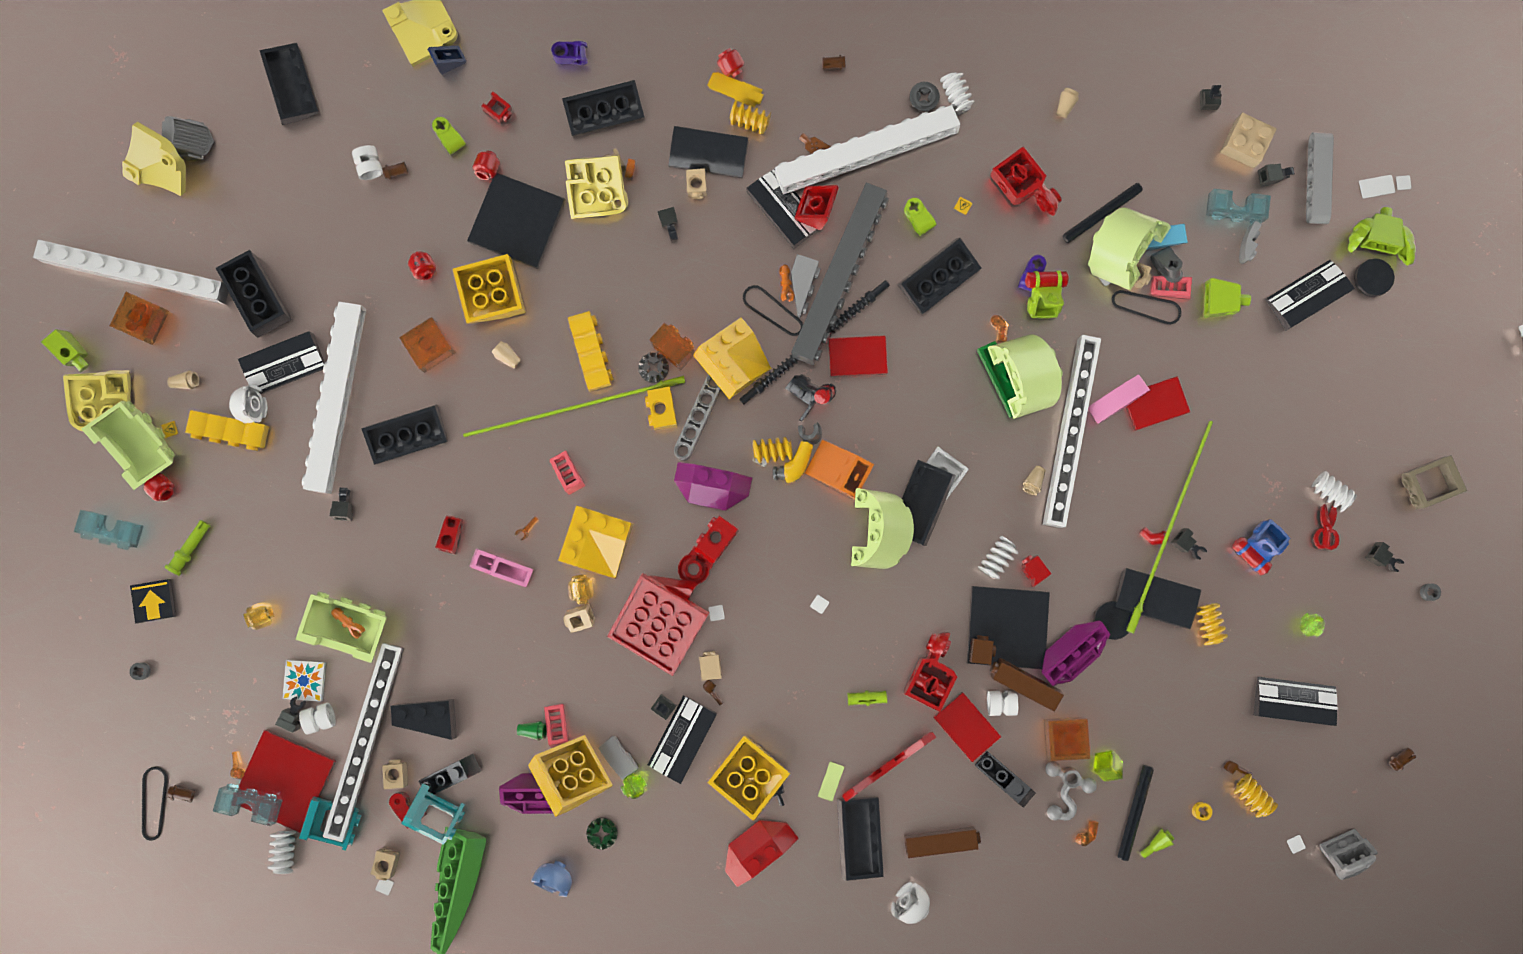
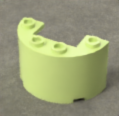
M1129 208L1117 209L1111 215L1105 217L1103 225L1093 237L1094 243L1088 261L1091 274L1131 290L1141 275L1136 266L1152 240L1154 239V241L1161 243L1171 226L1164 221Z
M1030 334L988 347L994 365L1004 362L1016 397L1007 401L1014 419L1052 407L1057 403L1061 394V377L1063 372L1059 367L1054 349L1050 348L1042 338Z
M120 401L81 428L94 444L100 441L125 470L121 476L133 490L173 463L175 454L164 440L165 434L163 431L151 423L153 421L146 412L142 413L130 401Z
M856 488L855 508H869L867 547L852 546L851 566L878 569L893 567L900 562L899 559L903 554H907L912 543L914 524L909 507L905 506L903 499L895 494Z
M318 591L317 595H310L295 640L311 645H323L352 654L354 658L372 663L387 616H385L386 612L378 609L370 610L371 606L360 603L359 606L352 604L353 600L341 597L340 600L330 598L329 594ZM335 608H340L348 618L351 617L354 623L362 625L365 628V631L360 633L362 636L358 639L354 638L350 634L347 627L344 628L342 626L343 623L331 615V611Z

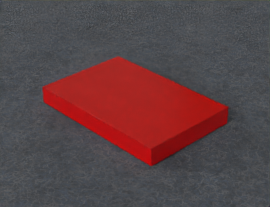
M886 336L829 338L830 377L888 374Z
M1178 376L1148 386L1150 391L1127 406L1135 431L1190 413Z
M963 692L933 717L971 762H974L1001 738L999 733Z

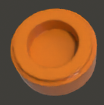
M628 158L625 177L627 178L633 177L636 163L634 159Z

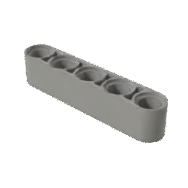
M1312 132L1309 137L1307 223L1328 224L1331 219L1334 144L1332 133Z
M709 374L674 447L676 457L682 461L688 460L692 456L721 392L719 386L714 387L709 384L712 379ZM704 395L712 397V401L709 404L702 402ZM702 412L704 414L703 420H694L695 413ZM689 429L696 431V436L692 439L686 437V432ZM683 446L687 447V455L680 456L678 449Z

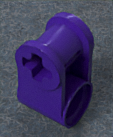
M559 41L552 45L553 59L557 64L585 65L588 63L586 58L588 44L586 42ZM558 51H564V52H565V53H564L563 55H561V56L556 55V53H557Z
M1034 255L1028 261L1018 288L1031 292L1032 289L1027 288L1025 285V277L1027 272H1044L1047 262L1043 256ZM1035 261L1039 262V263H1038V266H1039L1038 269L1034 268V267H1035V264H1034Z

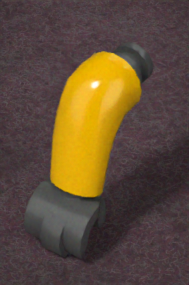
M818 422L813 425L814 432L811 435H805L803 425L798 426L799 435L803 441L800 442L791 461L785 462V465L780 466V468H777V466L773 467L774 480L780 478L781 480H786V483H792L802 477L807 468L813 445L820 442L822 438V427Z

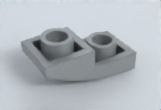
M1257 221L1249 225L1243 237L1239 253V263L1241 264L1248 260L1251 261L1257 254L1255 249L1258 244L1254 241L1261 232L1258 230L1262 225Z
M612 736L598 748L622 780L625 781L639 769L630 753L625 752L617 737Z

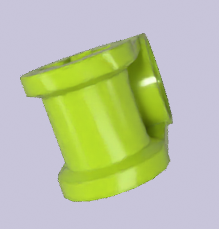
M437 117L433 120L432 127L450 155L466 145L460 134L446 118Z
M911 198L907 201L904 213L919 236L937 226L935 219L920 199ZM916 206L917 209L916 211L914 209L910 210V207Z

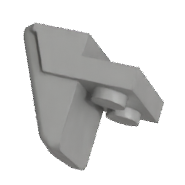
M173 116L165 117V121L162 122V136L174 145L182 159L186 161L204 160V155H207L214 140L208 127L203 122Z
M1356 829L1320 844V850L1334 866L1336 875L1341 880L1357 876L1368 869L1376 861L1375 855L1378 854L1366 838L1363 839Z

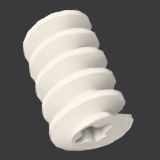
M955 72L943 76L940 82L943 83L942 87L946 90L945 94L949 96L948 102L952 103L951 105L956 115H961L967 112L975 101H968L972 96L971 93L965 94L969 87L962 86L966 83V80H960L964 74Z
M1327 471L1322 472L1312 484V487H1316L1315 494L1322 491V499L1329 496L1327 502L1330 503L1334 500L1333 507L1336 508L1341 505L1340 512L1349 508L1357 497L1354 490H1348V486L1342 485L1340 480L1335 481V477L1329 476Z
M1000 536L1002 542L997 541L995 543L997 548H991L993 555H986L989 561L982 560L984 567L978 566L981 571L992 578L1000 579L997 572L1004 573L1005 571L1002 566L1009 567L1006 560H1014L1011 553L1018 554L1016 546L1003 536Z
M278 831L270 834V837L276 838V840L269 842V845L275 846V849L269 850V853L274 854V857L268 858V861L274 862V864L267 868L273 870L275 874L293 873V869L289 867L293 866L294 862L289 859L294 857V853L290 851L295 849V845L290 843L296 841V838L291 836L296 833L295 831Z

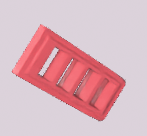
M1153 275L1151 295L1191 299L1192 277H1183L1179 282H1176L1178 283L1177 291H1173L1174 283L1170 282L1169 291H1166V282H1168L1166 278ZM1158 281H1162L1161 290H1158ZM1182 284H1186L1185 291H1181Z
M566 450L549 459L566 493L570 495L585 486ZM565 459L567 460V462L561 464L560 466H557L559 462ZM570 466L569 469L561 473V470ZM572 473L574 474L573 476H571V477H569V478H567V479L565 480V477H567L568 475H570V474H572Z
M564 704L544 707L548 745L550 748L568 742L569 735ZM560 712V715L550 717L549 713ZM561 720V723L551 724V721ZM562 728V731L552 732V729ZM563 736V739L554 740L553 737Z

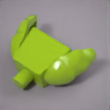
M1383 207L1380 210V214L1377 213L1372 218H1365L1354 226L1353 232L1349 237L1348 251L1352 253L1360 245L1362 248L1393 255L1398 254L1399 259L1407 266L1414 263L1416 247L1414 235L1407 226L1403 225V220L1392 216V208Z

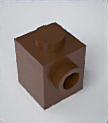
M977 635V639L971 638L969 662L991 665L992 657H995L996 645H993L994 641H988L989 637Z

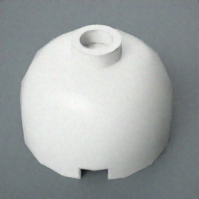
M247 385L238 388L232 393L229 409L235 419L243 423L261 422L262 418L266 417L268 409L267 400L259 393L262 392L259 387Z
M908 882L902 886L895 895L899 897L896 903L892 902L891 912L894 917L907 924L917 923L929 913L930 899L928 894L917 883Z

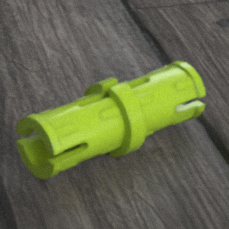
M865 690L862 693H848V706L860 704L870 706V704L887 703L886 691L869 692V690Z

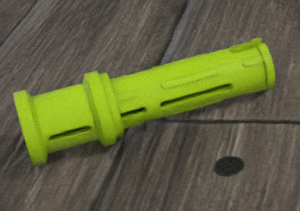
M199 520L181 549H177L174 552V557L164 567L173 574L180 576L182 574L180 571L187 562H190V555L211 525L206 524L203 520Z

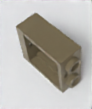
M1452 455L1441 457L1401 474L1402 483L1408 489L1410 501L1416 509L1427 508L1467 491ZM1439 466L1450 492L1426 500L1416 475Z

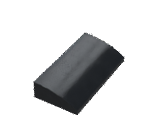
M292 43L259 50L281 124L294 123L319 113L298 44Z
M674 126L669 167L687 170L705 169L706 173L743 178L749 143L748 137Z
M920 460L916 463L902 499L905 506L909 507L913 518L914 532L912 541L927 546L956 475Z
M1128 568L1123 570L1114 608L1133 613L1134 608L1140 602L1150 575ZM1154 576L1143 603L1141 616L1191 629L1201 589Z
M879 797L851 798L848 801L837 799L842 879L850 881L884 877Z

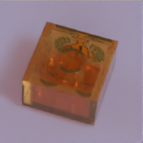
M125 292L109 326L154 345L169 311Z
M432 317L399 337L419 370L424 373L457 353L438 322Z
M664 322L649 341L654 349L681 371L695 353L693 342L686 336L682 338L676 327L672 324L668 326Z
M1083 717L1044 719L1046 757L1048 760L1090 759L1088 719Z

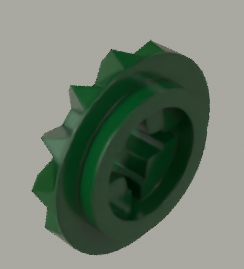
M607 818L593 820L586 832L588 843L593 848L600 850L610 848L615 843L618 834L615 824ZM601 826L603 832L610 833L604 836L602 842L600 836L594 835L600 831Z

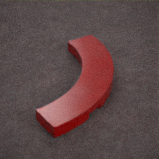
M929 732L842 794L844 800L848 801L936 738L934 733Z

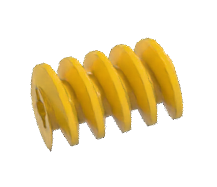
M737 101L734 102L730 113L731 125H735L738 121V127L741 128L745 124V129L749 130L752 126V131L756 132L759 129V134L761 135L767 130L771 118V112L768 116H766L765 110L759 114L757 107L752 112L751 105L745 110L744 103L737 107Z
M777 437L775 443L772 442L771 438H768L767 444L761 439L759 445L756 440H753L754 461L757 459L759 464L762 463L763 458H765L767 463H769L771 457L774 462H777L778 456H780L782 461H785L786 455L789 460L793 458L791 438L790 442H788L787 438L783 437L782 442H780Z
M1219 603L1197 607L1201 608V610L1196 615L1203 616V618L1198 620V623L1205 624L1200 630L1207 632L1202 635V638L1209 639L1204 645L1222 643L1228 637V634L1221 633L1226 630V627L1219 626L1224 622V619L1217 618L1222 615V611L1215 610L1220 607Z
M1246 774L1237 782L1234 793L1241 792L1240 800L1247 798L1244 804L1245 806L1252 804L1251 812L1258 810L1255 814L1256 818L1268 816L1277 809L1278 804L1273 802V798L1268 796L1267 791L1263 790L1261 785H1257V780L1252 779L1251 774Z

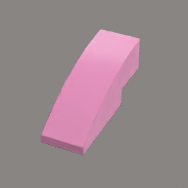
M1138 374L1090 405L1088 410L1096 422L1100 424L1140 398L1150 389Z
M477 548L469 565L473 569L523 587H527L533 571L531 568Z

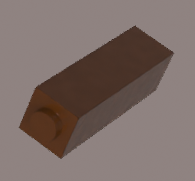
M1001 658L997 662L995 661L990 668V675L993 680L1054 712L1064 696L1060 689Z
M974 827L904 835L906 855L908 858L978 850V844L981 843L979 831L976 832Z

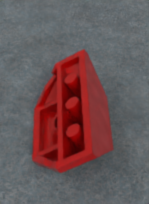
M759 820L729 843L725 872L738 887L754 878L781 857L799 838L787 822Z

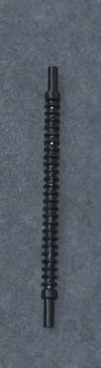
M886 280L883 281L874 290L866 292L865 297H861L860 301H856L857 304L853 303L852 308L848 307V311L844 310V314H840V317L837 318L835 326L830 327L828 332L830 337L831 333H836V329L840 330V326L843 327L844 323H848V319L852 320V316H856L857 312L860 313L861 309L864 310V306H869V303H873L876 297L886 290L890 284ZM790 355L789 359L786 358L785 362L782 361V365H777V369L773 368L772 373L769 372L768 376L765 375L764 379L761 378L760 382L753 384V388L739 399L744 405L758 393L764 392L765 387L768 388L769 384H773L772 381H777V377L781 378V374H785L786 370L789 371V367L793 368L794 363L798 364V359Z

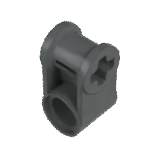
M1168 246L1151 255L1150 258L1153 266L1159 270L1168 282L1176 283L1183 278V272L1181 271L1182 260L1179 259L1171 247Z

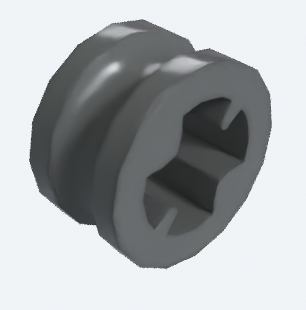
M1433 583L1425 584L1420 589V595L1426 601H1435L1440 598L1441 589ZM1428 588L1434 590L1433 596L1427 594V591H1430Z
M135 663L130 668V676L135 680H144L151 673L150 666L146 663ZM137 668H143L144 672H141L143 675L137 674V671H139Z

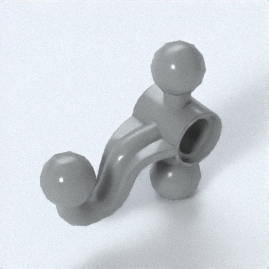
M1055 761L1049 762L1045 768L1046 773L1051 777L1060 776L1063 780L1061 798L1069 807V811L1063 813L1061 807L1052 805L1047 810V816L1054 821L1059 819L1064 821L1071 820L1076 815L1077 806L1068 794L1070 788L1081 786L1085 793H1093L1097 788V783L1092 778H1081L1079 772L1073 767L1061 769L1059 763ZM1075 773V779L1070 782L1067 781L1068 774Z

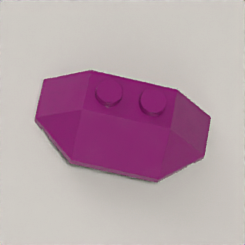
M678 462L674 482L688 503L727 511L749 497L753 478L726 470Z
M1101 621L1074 625L1046 650L1042 674L1052 686L1073 681L1100 657L1111 634Z
M521 773L499 786L501 805L508 806L522 814H554L532 773Z

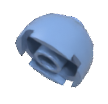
M555 861L554 864L545 863L541 865L534 873L531 882H535L534 885L550 893L559 891V896L567 897L572 885V877L569 871L565 869V864Z

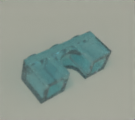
M1213 189L1208 194L1206 216H1212L1213 219L1229 218L1233 222L1245 220L1250 221L1251 224L1254 221L1261 224L1269 218L1270 195L1252 193L1246 198L1245 207H1239L1233 202V191Z
M80 510L74 532L81 534V538L92 540L93 537L98 538L99 543L111 545V542L116 543L117 548L129 550V547L137 548L143 525L117 520L114 529L109 532L105 526L107 515Z
M227 784V786L219 788L213 812L234 816L239 814L241 805L246 803L252 808L251 822L271 826L277 822L282 800L276 799L277 796L273 794L260 795L257 790L246 789L245 791L239 789L238 785Z

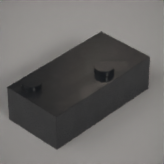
M251 250L216 267L248 329L257 338L292 320L260 261Z

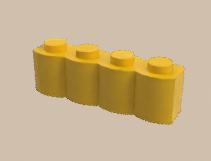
M588 311L568 317L588 390L591 392L611 386V380H614L611 369L607 370L606 362H609L606 351L602 352L600 345L603 344L601 333L596 332L595 326H598L596 316L591 315V312Z
M190 410L185 433L191 434L190 438L202 440L203 437H208L210 442L221 444V440L228 441L227 445L239 447L240 444L247 445L246 449L258 451V448H265L269 426L254 422L243 423L233 418Z

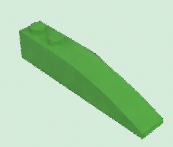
M457 829L451 840L447 839L445 844L441 845L437 863V872H440L439 883L435 885V891H438V901L434 903L433 910L435 911L436 921L432 923L430 947L437 954H446L462 923L475 889L483 852L486 847V838L475 832Z

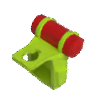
M1067 271L1027 272L1025 285L1027 288L1032 289L1031 297H1029L1027 311L1031 318L1058 317L1064 305L1062 288L1067 287L1069 281Z

